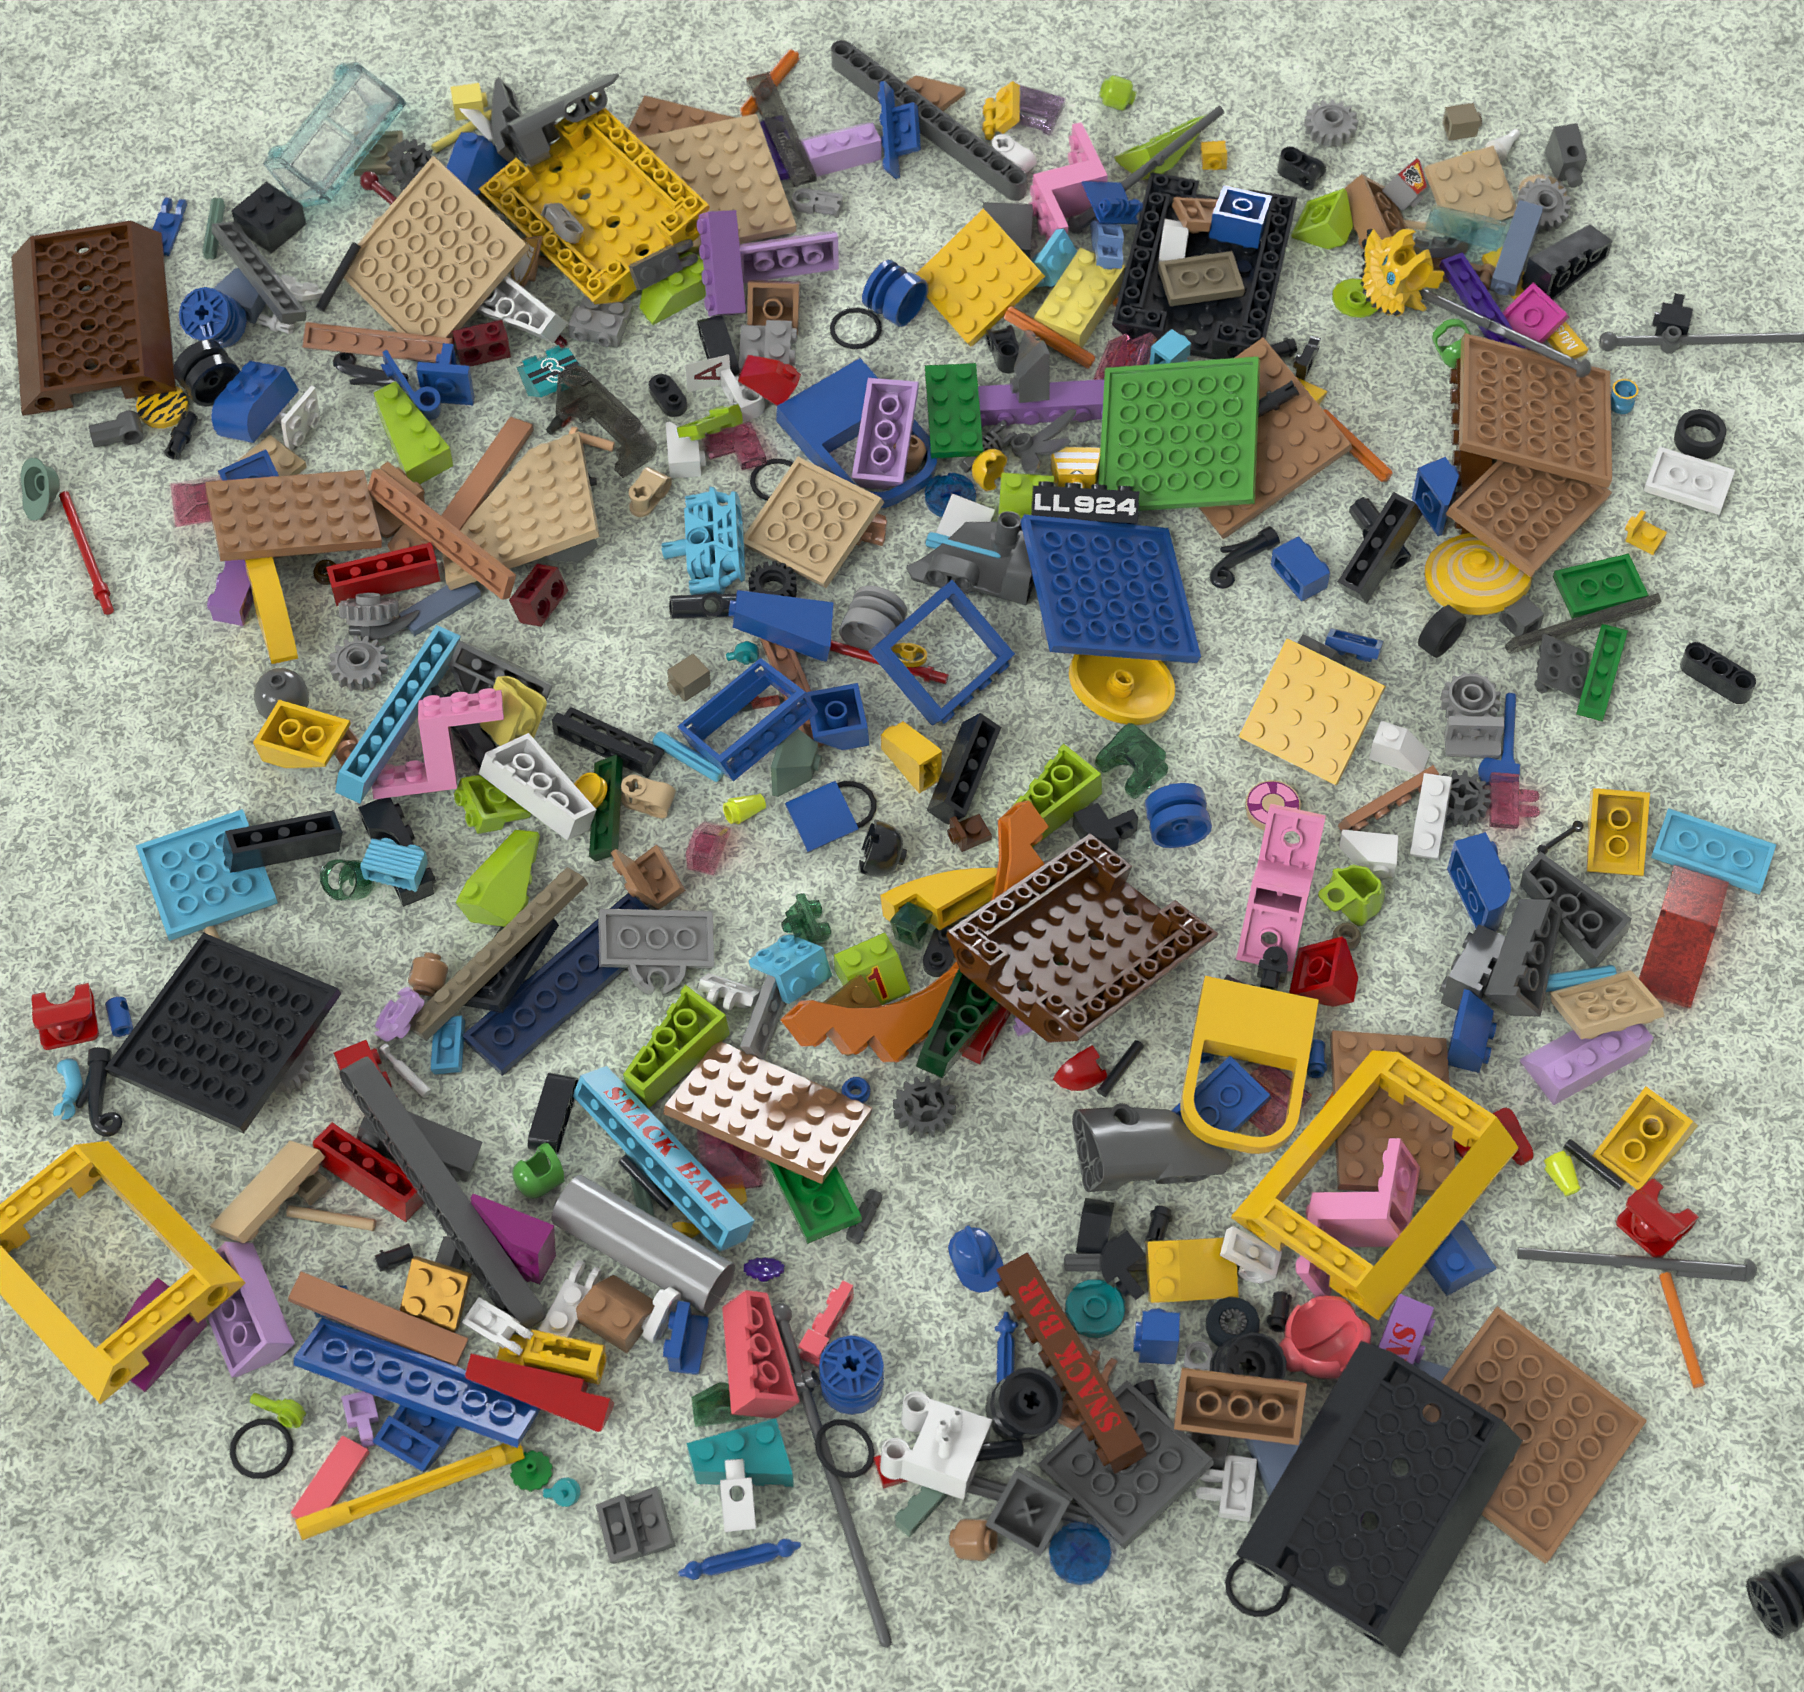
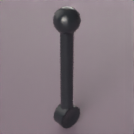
M1574 821L1570 829L1547 844L1539 845L1537 847L1538 854L1540 851L1546 854L1549 848L1572 833L1581 832L1584 826L1581 821Z

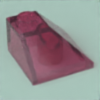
M220 476L170 483L176 527L212 521L205 491V482L221 480Z
M697 1129L700 1163L724 1189L763 1187L759 1156Z

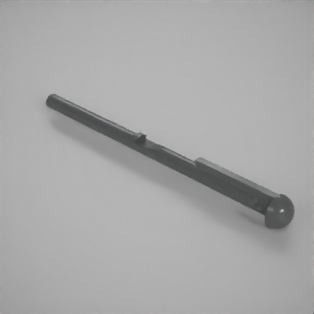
M1217 106L1122 181L1121 184L1124 191L1126 192L1154 168L1160 167L1167 158L1225 113L1223 108ZM1092 206L1076 219L1072 216L1069 217L1067 224L1068 229L1072 233L1078 234L1083 232L1086 226L1097 219Z
M1424 288L1419 290L1423 300L1566 367L1575 369L1577 371L1576 377L1583 378L1591 372V363L1586 358L1582 362L1577 361L1568 355Z
M1517 1248V1259L1614 1266L1618 1269H1622V1265L1645 1269L1677 1271L1676 1276L1748 1282L1753 1280L1757 1274V1266L1750 1259H1745L1744 1264Z

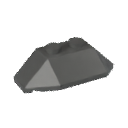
M463 641L458 642L448 665L460 692H466L467 694L479 693L480 690L487 688L493 689L495 681L499 676H510L519 680L526 687L541 694L546 701L553 687L552 684L541 676L496 654Z

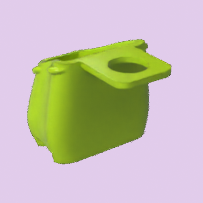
M1355 864L1347 868H1334L1328 885L1318 892V897L1331 911L1338 912L1341 910L1357 926H1363L1370 918L1379 913L1385 897V889L1381 881L1369 868Z

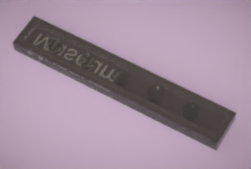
M766 72L747 77L746 84L792 186L796 187L817 181V175L770 73Z
M1659 593L1514 637L1504 646L1508 654L1517 653L1541 645L1543 634L1559 640L1601 627V624L1607 625L1652 611L1662 601Z

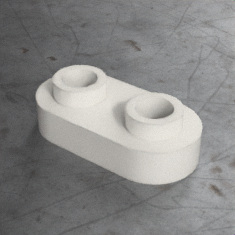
M674 1288L661 1289L656 1294L652 1303L655 1305L652 1314H649L642 1324V1330H644L643 1337L653 1344H656L667 1331L671 1311H676L677 1303L681 1300L682 1294Z

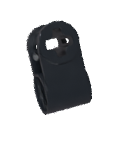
M1288 146L1281 150L1277 172L1281 177L1310 191L1315 187L1317 179L1326 173V166L1321 160L1300 151L1296 147Z
M1007 325L1005 329L995 331L991 329L986 330L987 345L990 352H992L997 368L1002 373H1013L1019 352V345L1013 326Z

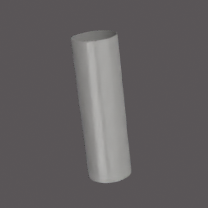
M578 1175L569 1182L554 1207L551 1218L552 1224L662 1289L674 1288L682 1294L681 1300L690 1302L691 1306L705 1314L711 1312L721 1300L720 1298L726 1293L734 1276V1263L583 1175Z

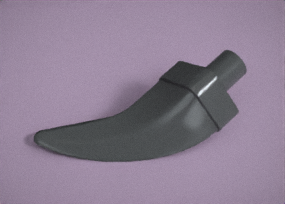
M413 611L385 625H349V635L361 636V641L365 636L369 637V641L388 637L410 624L420 611Z

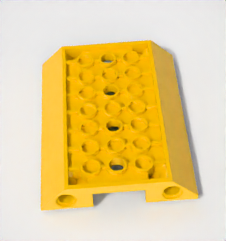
M590 95L589 102L596 100L593 95ZM603 108L601 111L578 122H570L564 117L554 125L560 138L548 150L551 158L530 167L529 165L525 166L516 157L479 188L480 192L527 238L543 236L540 251L594 304L624 301L637 290L628 266L669 245H675L686 239H691L692 242L699 237L697 230L699 214L708 212L710 209L706 201L609 110ZM563 166L559 172H552L556 167ZM588 193L591 194V196L588 199L581 200V197L583 195ZM561 203L583 226L584 230L578 243H569L561 239L553 230V225L544 216H541L545 204ZM620 221L617 227L609 228L613 222ZM649 249L645 256H638L642 250Z

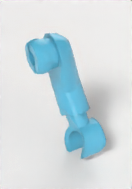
M71 1058L61 1060L57 1064V1071L64 1077L66 1089L62 1095L63 1100L55 1106L53 1115L59 1116L65 1109L61 1120L74 1116L75 1106L73 1103L76 1102L83 1088L78 1063Z

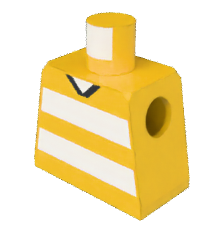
M1065 447L1051 454V473L1054 476L1055 487H1065V483H1079L1081 488L1091 489L1092 484H1097L1101 448Z

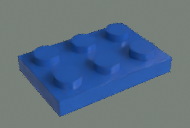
M1231 1056L1195 1088L1194 1104L1199 1116L1210 1126L1236 1133L1272 1099L1271 1095ZM1179 1103L1172 1112L1182 1117Z

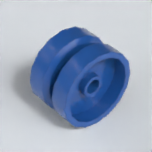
M1191 783L1170 784L1155 790L1146 798V816L1150 821L1151 838L1156 845L1163 848L1185 847L1196 844L1209 835L1212 823L1210 814L1206 810L1205 793L1201 787Z

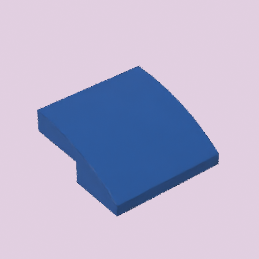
M836 781L785 803L807 852L859 830Z
M400 1405L393 1417L388 1416L372 1442L425 1473L443 1452L459 1429V1426Z

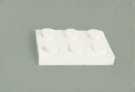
M1659 446L1643 491L1720 515L1735 470Z

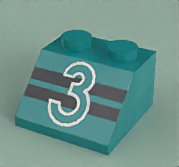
M559 345L545 350L546 355L537 358L536 355L522 360L523 365L516 367L527 395L531 397H544L587 378L586 373L570 349L560 348Z

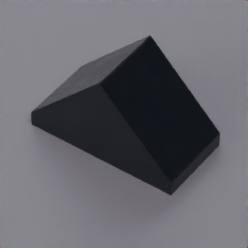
M1085 1198L1076 1253H1101L1109 1238L1114 1209L1113 1202Z

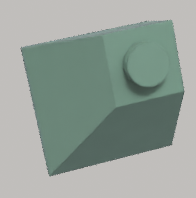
M800 729L795 730L777 746L771 765L772 796L779 797L811 781L814 771L820 770L822 755H818V743Z

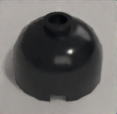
M876 819L874 823H871L861 849L864 850V857L866 859L865 862L859 860L858 871L861 874L872 877H883L892 873L898 864L903 865L907 849L903 848V838L894 826Z

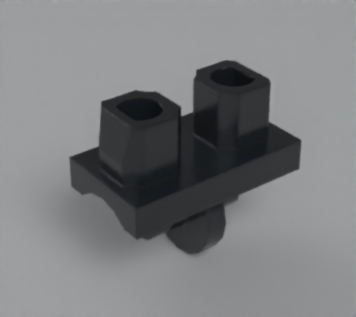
M1272 946L1264 952L1263 959H1260L1257 977L1262 978L1261 988L1277 991L1279 982L1285 983L1288 965H1286L1288 956L1283 948Z

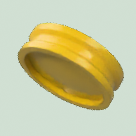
M586 773L574 783L595 809L603 802L607 793V783L596 773Z

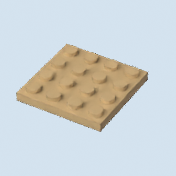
M797 457L744 534V546L772 561H777L780 565L785 563L786 568L790 566L793 572L827 588L884 504V501L881 497Z

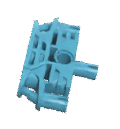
M710 486L709 492L685 496V539L661 544L665 560L686 555L687 572L691 578L689 580L691 595L715 592L717 594H724L725 588L731 585L734 580L739 578L741 582L745 581L743 522L739 495L735 491H732L730 495L717 492L715 487ZM721 503H728V505L721 506Z

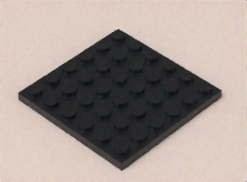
M203 932L105 1069L108 1074L244 1134L341 996V992L337 987Z

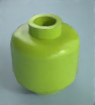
M1112 75L1108 79L1105 78L1103 80L1099 97L1102 98L1103 105L1122 111L1128 104H1133L1136 91L1133 90L1131 80Z

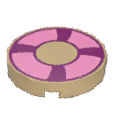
M1273 780L1260 782L1252 787L1246 796V815L1251 823L1265 831L1270 804L1300 810L1301 801L1297 792L1290 785Z

